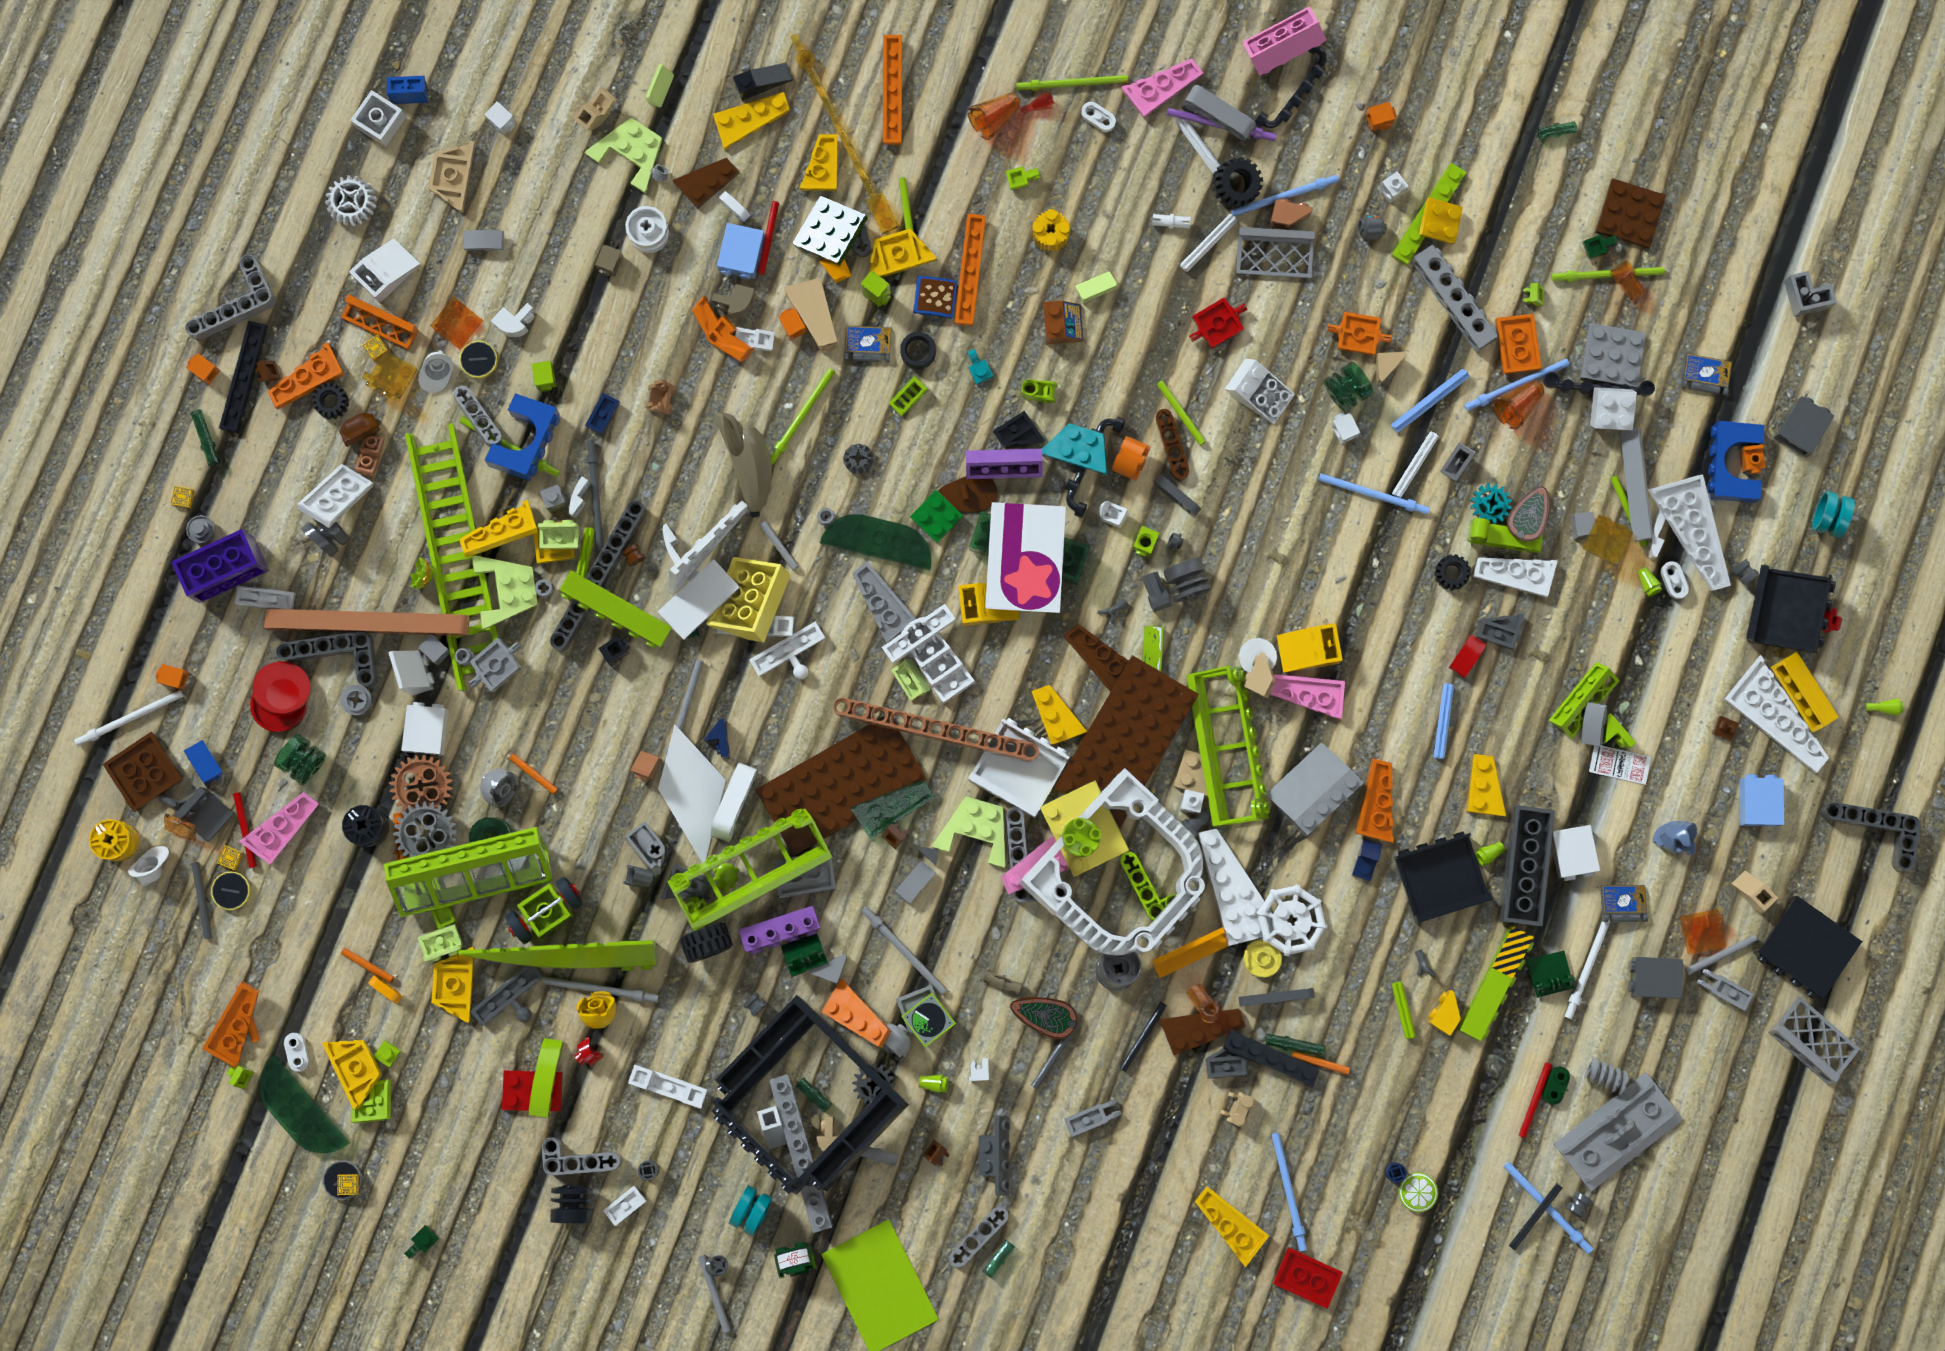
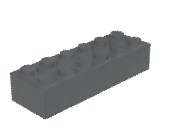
M1520 805L1512 807L1499 922L1542 927L1555 810Z

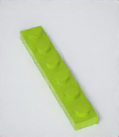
M1450 163L1428 198L1448 202L1467 172ZM1426 202L1391 255V257L1406 266L1425 238L1419 235Z

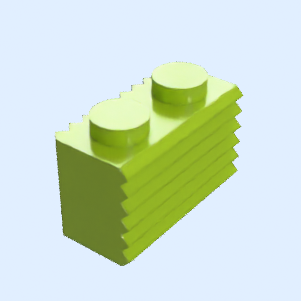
M870 271L861 282L863 296H866V298L872 300V303L874 302L875 305L881 307L882 304L886 305L891 298L890 285L875 272Z

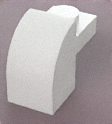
M526 303L514 317L503 307L491 322L504 335L520 337L528 332L525 324H529L534 319L536 312L533 307Z

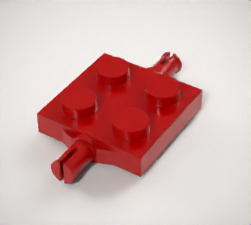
M1224 297L1192 316V319L1197 325L1198 331L1189 335L1191 342L1193 343L1202 337L1207 341L1210 348L1213 349L1242 332L1244 327L1239 321L1238 315L1247 311V307L1243 303L1234 309Z

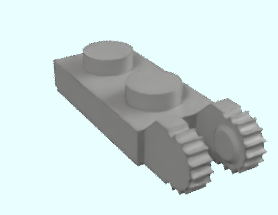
M1704 969L1702 973L1714 979L1715 982L1711 986L1707 982L1698 979L1697 984L1709 990L1711 994L1746 1012L1755 994L1721 975H1716Z
M1116 1099L1104 1104L1095 1105L1064 1118L1071 1137L1107 1123L1108 1120L1121 1115L1120 1110L1114 1111L1105 1116L1103 1111L1104 1108L1114 1106L1117 1103Z

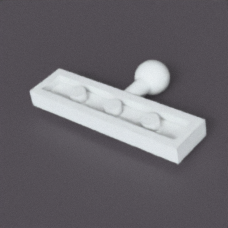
M815 621L794 633L793 636H789L751 658L750 662L760 677L790 660L794 667V677L803 680L808 676V668L805 665H801L796 656L821 642L825 637Z

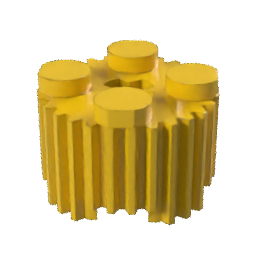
M1049 209L1045 213L1038 215V218H1035L1032 225V236L1034 244H1037V248L1040 247V250H1047V252L1051 250L1053 252V250L1060 251L1061 248H1064V245H1067L1070 225L1067 222L1068 219H1065V215L1062 216V213L1059 214L1058 211ZM1048 230H1054V233H1048Z

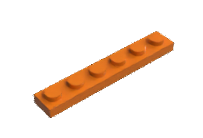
M883 35V145H902V35Z
M967 214L955 325L973 326L986 215Z

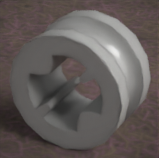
M542 579L536 583L535 591L539 596L546 598L553 593V586L548 580ZM542 584H546L549 587L548 591L545 590L546 593L539 589Z

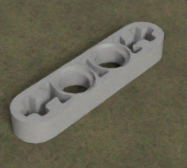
M466 386L457 387L454 390L455 402L488 447H491L492 443L500 446L502 442L500 431L473 393ZM459 393L466 394V403L462 396L459 397ZM470 406H475L478 408V411L476 413H469L467 409ZM485 420L488 422V425L485 428H480L477 425L478 422ZM489 431L493 437H496V441L490 440Z
M1002 1206L993 1208L951 1252L949 1260L954 1267L964 1266L1008 1219L1006 1208ZM1003 1210L1005 1212L1003 1214L1004 1219H998L995 1222L998 1226L995 1228L992 1222L987 1219L991 1217L993 1220L996 1217L995 1211L1001 1212ZM983 1224L991 1226L992 1230L989 1235H983L980 1232V1227ZM970 1238H974L978 1242V1246L973 1250L969 1249L966 1245L967 1240ZM963 1245L964 1249L971 1254L967 1256L965 1253L962 1256L963 1262L960 1263L958 1261L955 1263L953 1255L955 1253L959 1255L963 1251L960 1249Z

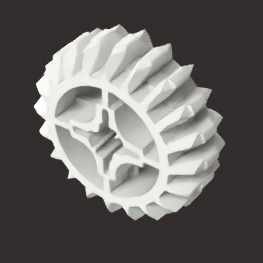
M349 175L347 180L340 177V183L334 181L335 187H329L332 193H326L328 200L325 201L326 205L329 206L327 211L331 213V217L333 219L336 218L338 223L343 222L345 226H348L349 223L355 226L356 221L362 225L363 218L369 221L367 215L374 214L371 209L376 208V204L373 202L377 201L376 196H373L376 192L374 189H371V184L366 183V180L363 178L359 180L358 176H355L352 180V177ZM356 188L354 191H347L348 189ZM342 194V197H343V198H342L341 202L339 203L340 205L338 206V199H339L340 195ZM347 196L350 199L354 200L353 202L356 204V206L353 203L349 202ZM363 196H365L364 204L360 207V202L363 200ZM350 210H355V211H356V212H354V213H344V212H348V211H350Z

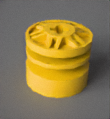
M112 819L100 821L93 827L89 836L90 848L96 856L101 859L117 862L128 860L134 856L140 842L138 832L133 826L126 822Z

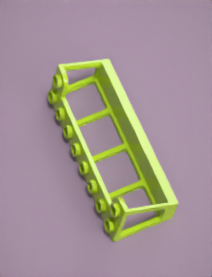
M1229 665L1186 675L1189 689L1199 694L1192 705L1213 827L1268 819L1270 807L1265 799L1266 786L1262 782L1261 777L1263 776V769L1259 764L1258 757L1260 752L1255 743L1256 730L1252 726L1251 721L1253 713L1248 704L1250 696L1248 690L1244 687L1245 671L1242 670V667ZM1227 675L1230 684L1236 686L1239 704L1210 709L1204 680L1206 678ZM1240 709L1245 742L1216 746L1211 714ZM1246 747L1252 780L1223 784L1217 755L1218 751ZM1253 785L1256 799L1251 801L1252 815L1229 819L1224 790Z
M806 809L794 811L791 814L792 816L777 820L774 823L775 825L758 830L756 835L741 839L739 844L724 848L722 853L707 857L705 862L699 865L694 864L688 868V871L682 874L677 873L670 878L671 880L667 881L693 931L702 928L833 858L813 818ZM809 825L818 842V846L795 859H791L778 833L791 826L802 828ZM773 836L786 859V863L757 878L743 852ZM739 855L752 881L726 896H722L709 870ZM705 873L717 896V900L694 913H689L679 893L691 885L690 880Z

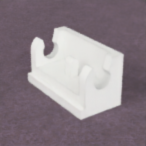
M983 1058L982 1069L979 1064L976 1069L975 1061H972L969 1081L989 1080L988 1058Z

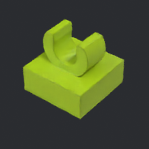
M1530 283V288L1523 289V292L1530 293L1529 298L1523 299L1525 303H1532L1536 307L1544 306L1543 286L1539 283Z
M237 1066L236 1069L230 1067L226 1073L231 1077L228 1083L234 1087L245 1089L254 1071L242 1066Z

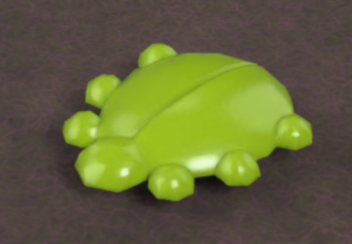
M723 863L713 869L715 873L713 880L718 883V889L722 888L723 892L727 893L730 891V888H736L734 883L739 881V877H737L739 868H735L729 863Z

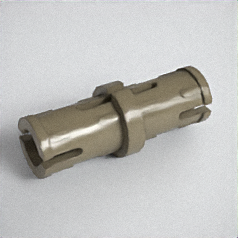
M988 970L985 971L982 979L983 982L998 987L999 990L1004 989L1016 995L1019 994L1022 983L1006 978V975L1001 976Z

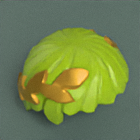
M424 558L417 559V562H415L416 571L414 574H410L413 580L411 582L413 589L425 587L433 577V569Z

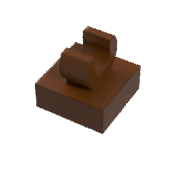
M261 360L257 363L258 368L255 371L261 375V378L258 379L259 382L277 381L281 378L275 361Z
M1719 716L1712 734L1732 741L1738 722Z
M899 823L891 824L881 836L895 850L905 839L907 833L906 829L903 832L897 829L900 825Z
M933 1140L923 1153V1156L936 1166L938 1164L942 1166L943 1163L940 1159L943 1155L949 1157V1154L946 1152V1148L936 1140Z

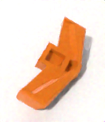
M703 296L692 309L707 340L713 346H716L739 362L746 360L755 350V348L733 335L737 328L726 316H721L718 320L706 296Z

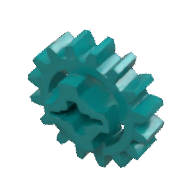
M1487 483L1485 489L1483 486H1480L1478 488L1479 492H1473L1475 497L1470 499V502L1474 503L1470 506V509H1475V512L1472 514L1473 516L1478 515L1479 518L1488 519L1492 524H1496L1497 520L1501 523L1503 517H1508L1509 514L1506 511L1512 509L1508 505L1512 502V499H1507L1510 493H1503L1504 487L1497 489L1496 483L1493 487ZM1489 492L1487 497H1480L1482 494ZM1490 500L1492 501V505H1494L1491 509L1490 504L1488 503ZM1495 511H1501L1500 514L1492 516Z

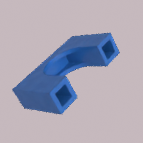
M515 393L508 411L511 417L528 422L536 427L535 439L527 448L517 451L492 443L485 462L488 467L530 481L532 476H535L537 473L538 462L540 459H543L547 443L551 442L553 429L555 426H558L561 416L556 407Z
M1718 421L1712 426L1710 435L1713 438V445L1710 446L1709 451L1710 456H1712V463H1710L1708 473L1711 475V482L1708 483L1707 487L1710 499L1756 503L1761 499L1762 481L1734 477L1727 470L1724 458L1726 451L1730 447L1764 444L1765 425Z

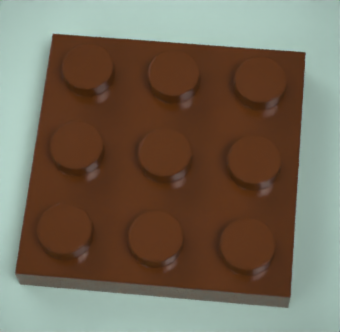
M1612 178L1595 232L1609 237L1616 235L1618 240L1649 249L1666 195Z
M153 732L148 733L102 764L133 812L138 811L184 780Z

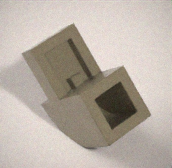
M736 284L732 298L714 293L712 303L719 310L726 311L728 309L729 317L737 318L748 313L753 305L756 293L754 288Z

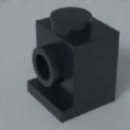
M618 636L598 648L610 666H613L614 663L630 654L627 650L630 646L624 638L621 640ZM615 648L620 649V652L618 654L613 653V650Z

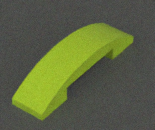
M543 1039L533 1080L529 1116L549 1118L552 1102L551 1096L563 1041Z

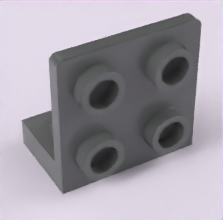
M199 787L176 812L174 817L179 821L185 822L206 842H210L234 813L208 789Z

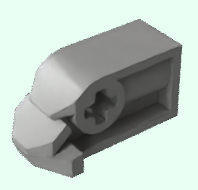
M644 821L625 836V841L645 867L653 872V876H658L661 874V863H664L665 847ZM651 848L655 850L658 848V855L656 853L651 854Z

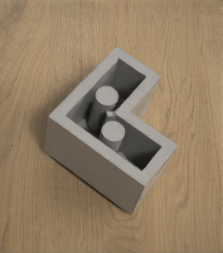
M1809 271L1790 275L1784 281L1794 317L1830 309L1837 303L1833 286L1828 285L1814 289Z

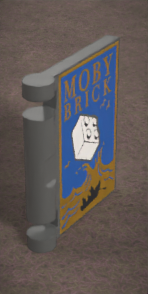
M846 326L844 360H849L850 353L853 354V361L881 362L882 355H886V362H890L892 328Z
M1687 353L1681 388L1685 389L1687 382H1691L1690 390L1718 395L1720 388H1724L1722 395L1727 396L1732 362Z
M1600 885L1603 922H1608V914H1610L1611 922H1639V914H1642V922H1648L1645 885Z

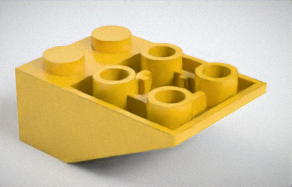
M987 583L958 585L963 627L1020 620L1019 610L985 609Z
M1336 623L1276 635L1283 673L1335 665L1343 661Z

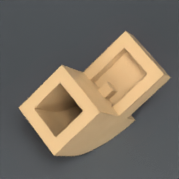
M600 88L592 101L583 104L573 119L587 131L593 130L609 117V111L617 99L606 89Z
M825 1116V1120H821V1132H825V1136H817V1142L823 1152L838 1137L834 1136V1116Z

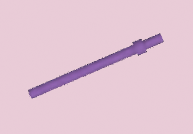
M1172 108L1167 109L1166 115L1221 128L1204 116ZM1255 127L1250 136L1258 140L1262 138L1275 141L1277 134Z

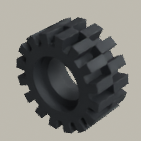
M327 383L326 386L322 384L320 389L317 387L315 389L317 393H313L314 399H312L314 409L327 419H338L337 416L342 417L343 411L347 412L346 406L349 407L347 393L334 383L333 385ZM331 394L337 397V404L332 408L325 407V397Z
M1450 554L1442 558L1436 565L1435 579L1446 590H1458L1469 581L1471 566H1468L1469 562L1465 561L1464 557H1458L1457 554L1452 556ZM1454 565L1458 567L1460 576L1457 579L1447 577L1446 568L1448 566Z

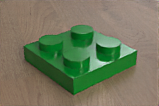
M937 490L910 516L936 543L963 517Z

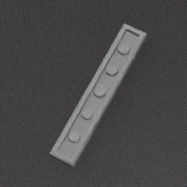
M1640 428L1621 431L1633 542L1636 543L1654 539Z

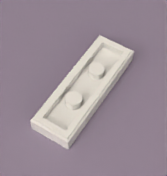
M238 585L235 604L265 609L293 610L296 593Z

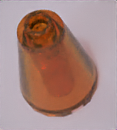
M1007 93L971 106L968 109L970 110L968 118L973 129L976 132L980 131L983 134L981 135L983 139H992L1020 108V100L1017 95Z
M1531 380L1493 400L1495 405L1492 407L1496 417L1502 424L1507 423L1511 425L1510 429H1519L1544 395V386L1539 381Z

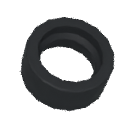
M923 332L908 334L900 345L902 360L908 367L913 369L929 367L936 356V345L933 339ZM922 340L928 345L929 354L924 360L914 361L908 356L907 348L912 341Z

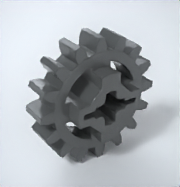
M873 1063L872 1068L877 1073L883 1074L886 1082L891 1087H895V1084L890 1083V1080L894 1079V1077L887 1075L890 1070L883 1071L884 1065L877 1068V1064ZM859 1068L861 1074H854L857 1081L852 1082V1084L857 1085V1088L853 1092H859L857 1099L863 1097V1103L865 1104L868 1100L871 1102L876 1097L877 1091L881 1088L879 1086L875 1087L872 1093V1087L868 1086V1082H871L872 1079L869 1077L867 1080H861L865 1073ZM861 1087H865L869 1091V1096L863 1093Z

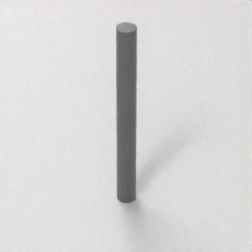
M195 862L191 863L204 939H211L212 932L200 864Z
M1078 1022L1074 1032L1060 1040L1032 1082V1087L1038 1089L1080 1026Z

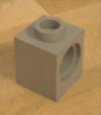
M603 244L595 264L599 273L608 277L609 275L616 276L623 254L620 250Z

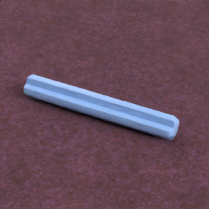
M1445 683L1442 690L1434 758L1437 759L1445 758L1454 685Z

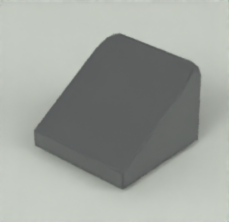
M919 847V852L936 866L939 851L937 849Z

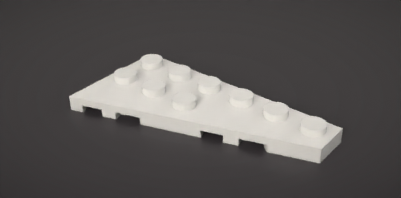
M741 501L738 505H733L729 513L702 539L699 538L693 545V548L685 553L669 570V591L673 594L676 593L745 515L747 504Z
M1758 656L1724 698V701L1811 771L1817 773L1829 757L1809 731L1806 722H1803L1799 716L1798 710L1784 689L1780 687L1774 678V674L1764 663L1762 656Z
M1213 829L1198 833L1197 837L1221 924L1225 931L1227 946L1263 938L1259 918L1256 914L1265 901L1219 831ZM1267 918L1269 931L1271 933L1273 931L1271 919Z

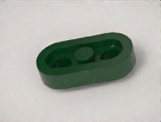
M1558 1066L1551 1069L1542 1092V1097L1546 1103L1556 1105L1562 1101L1570 1080V1073L1566 1068ZM1558 1073L1563 1074L1562 1080L1557 1078ZM1552 1091H1555L1557 1094L1554 1099L1550 1095Z

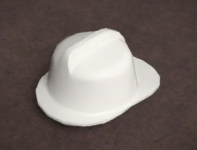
M441 350L430 353L425 358L419 373L418 381L421 388L430 393L443 390L451 377L454 368L453 360L443 354Z
M157 846L145 852L129 868V875L136 877L144 887L158 880L162 875V864L169 856L168 848Z

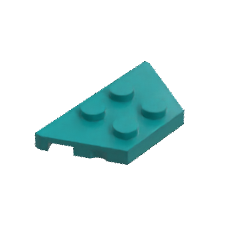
M1069 423L1042 448V456L1106 476L1108 474L1106 467V442L1103 433Z

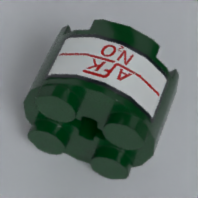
M805 1241L794 1244L795 1248L789 1249L786 1246L775 1249L774 1259L779 1279L785 1278L784 1274H790V1277L810 1272L809 1268L811 1270L817 1269L812 1245Z

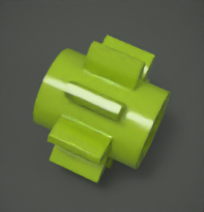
M690 897L691 902L685 903L689 913H694L707 906L704 898Z

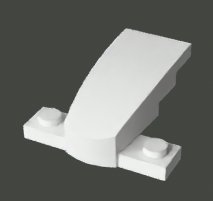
M945 604L928 616L910 622L901 632L902 634L882 647L893 664L911 652L943 704L975 683L962 662L951 650V647L939 635V632L956 621Z

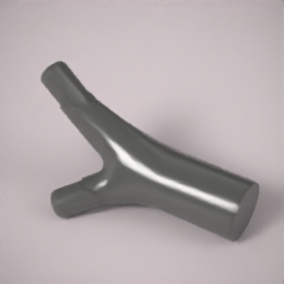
M1122 599L1108 609L1098 610V614H1110V623H1114L1115 616L1128 605V602Z
M161 794L159 797L160 802L168 805L175 812L179 810L180 805L185 804L187 801L174 800L164 794Z
M1422 949L1415 951L1419 963L1417 975L1420 976L1424 969L1427 974L1430 973L1436 977L1437 974L1428 965Z

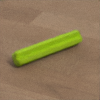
M589 527L584 529L576 572L584 578L588 573L595 530Z
M1401 981L1392 983L1405 1039L1414 1038L1416 1034L1403 983Z

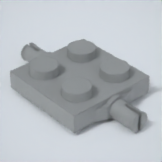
M501 638L494 640L470 661L477 675L468 682L471 684L470 686L475 688L480 682H483L490 692L496 691L522 669L514 655L522 648V645L517 641L509 648Z

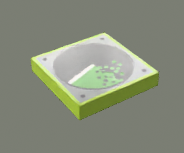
M933 993L929 994L901 1016L924 1047H927L956 1024Z

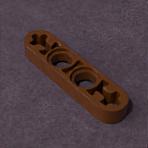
M1161 409L1157 412L1155 418L1172 476L1178 481H1183L1188 477L1189 466L1173 415L1168 409ZM1161 414L1169 416L1167 425H1172V427H1166L1162 430L1161 427H1165L1163 420H1159ZM1167 431H1172L1175 434V438L1172 441L1165 439L1164 434ZM1178 449L1180 457L1177 459L1172 458L1170 451ZM1180 462L1181 469H1185L1183 476H1180L1179 473L1176 474L1178 466L1177 464L1173 465L1172 463Z

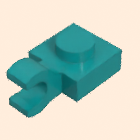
M975 349L968 351V357L972 363L968 369L975 384L977 385L993 378L986 360L980 361Z

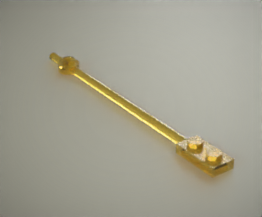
M797 34L792 35L791 39L798 51L796 57L797 65L802 70H807L870 196L866 200V204L881 234L883 235L898 228L899 225L883 192L878 195L876 194L814 69V54L810 50L804 49ZM808 59V63H803V60Z

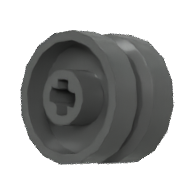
M315 519L313 520L320 526L319 528L311 522H307L301 530L331 558L338 552V547L332 542L333 539L340 545H345L351 539L337 522L330 528Z

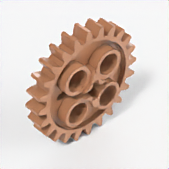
M415 755V761L408 757V764L401 761L402 768L395 767L398 774H391L395 781L389 782V784L394 785L395 788L391 789L390 792L396 793L392 800H399L396 806L403 805L402 811H406L408 806L415 809L416 802L420 807H423L424 801H426L428 807L434 802V808H437L441 803L448 804L445 797H452L447 792L453 790L452 787L448 786L453 780L447 779L451 774L450 772L444 773L446 765L439 767L440 760L433 763L434 757L432 756L427 760L426 755H423L422 760H420L418 755ZM429 769H432L435 773L432 780H426L424 776L425 772ZM408 773L415 775L413 783L409 784L406 782L405 777ZM420 781H422V783L424 784L432 782L439 783L435 786L424 787L423 791H421V789L419 788L404 790V788L407 786L419 785ZM432 788H435L438 792L435 799L428 797V791ZM411 792L418 794V800L414 803L408 799Z

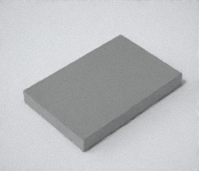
M832 858L778 886L779 899L837 889ZM786 859L773 860L774 869L784 865Z

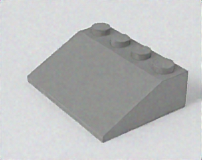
M1321 742L1267 792L1266 796L1306 837L1363 784V781Z

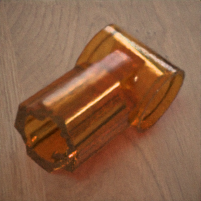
M1625 260L1610 271L1613 279L1621 285L1630 300L1640 297L1645 292L1635 276V269L1628 260Z
M1195 984L1190 987L1186 995L1201 1014L1202 1020L1208 1024L1214 1023L1218 1019V1004L1210 998L1201 984ZM1211 1009L1214 1013L1207 1014L1205 1011Z

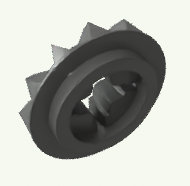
M858 443L851 445L845 450L843 461L845 467L850 472L862 474L872 467L874 457L867 445ZM858 451L861 457L867 458L860 460L859 466H857L856 460L853 459V457L857 456Z

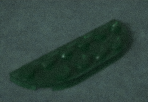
M862 514L846 515L831 523L824 531L819 542L823 545L928 571L931 570V553L927 542L915 529L900 523Z
M273 1055L264 1066L261 1074L260 1094L268 1111L299 1146L310 1152L332 1153L348 1146L351 1142L278 1057Z

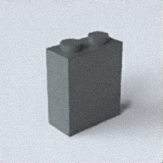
M1801 396L1795 401L1774 439L1807 458L1815 450L1833 420L1834 415L1831 414L1829 409L1814 404L1811 398Z
M1632 957V961H1629L1628 966L1631 973L1628 991L1631 992V996L1682 999L1683 959Z

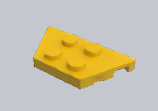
M907 229L874 240L869 273L873 271L882 278L938 260L911 229Z
M470 947L467 950H474L475 947ZM455 954L445 960L434 963L431 1003L462 1019L464 1022L470 1023L475 958Z
M366 1040L323 1042V1047L353 1110L359 1109L382 1076Z

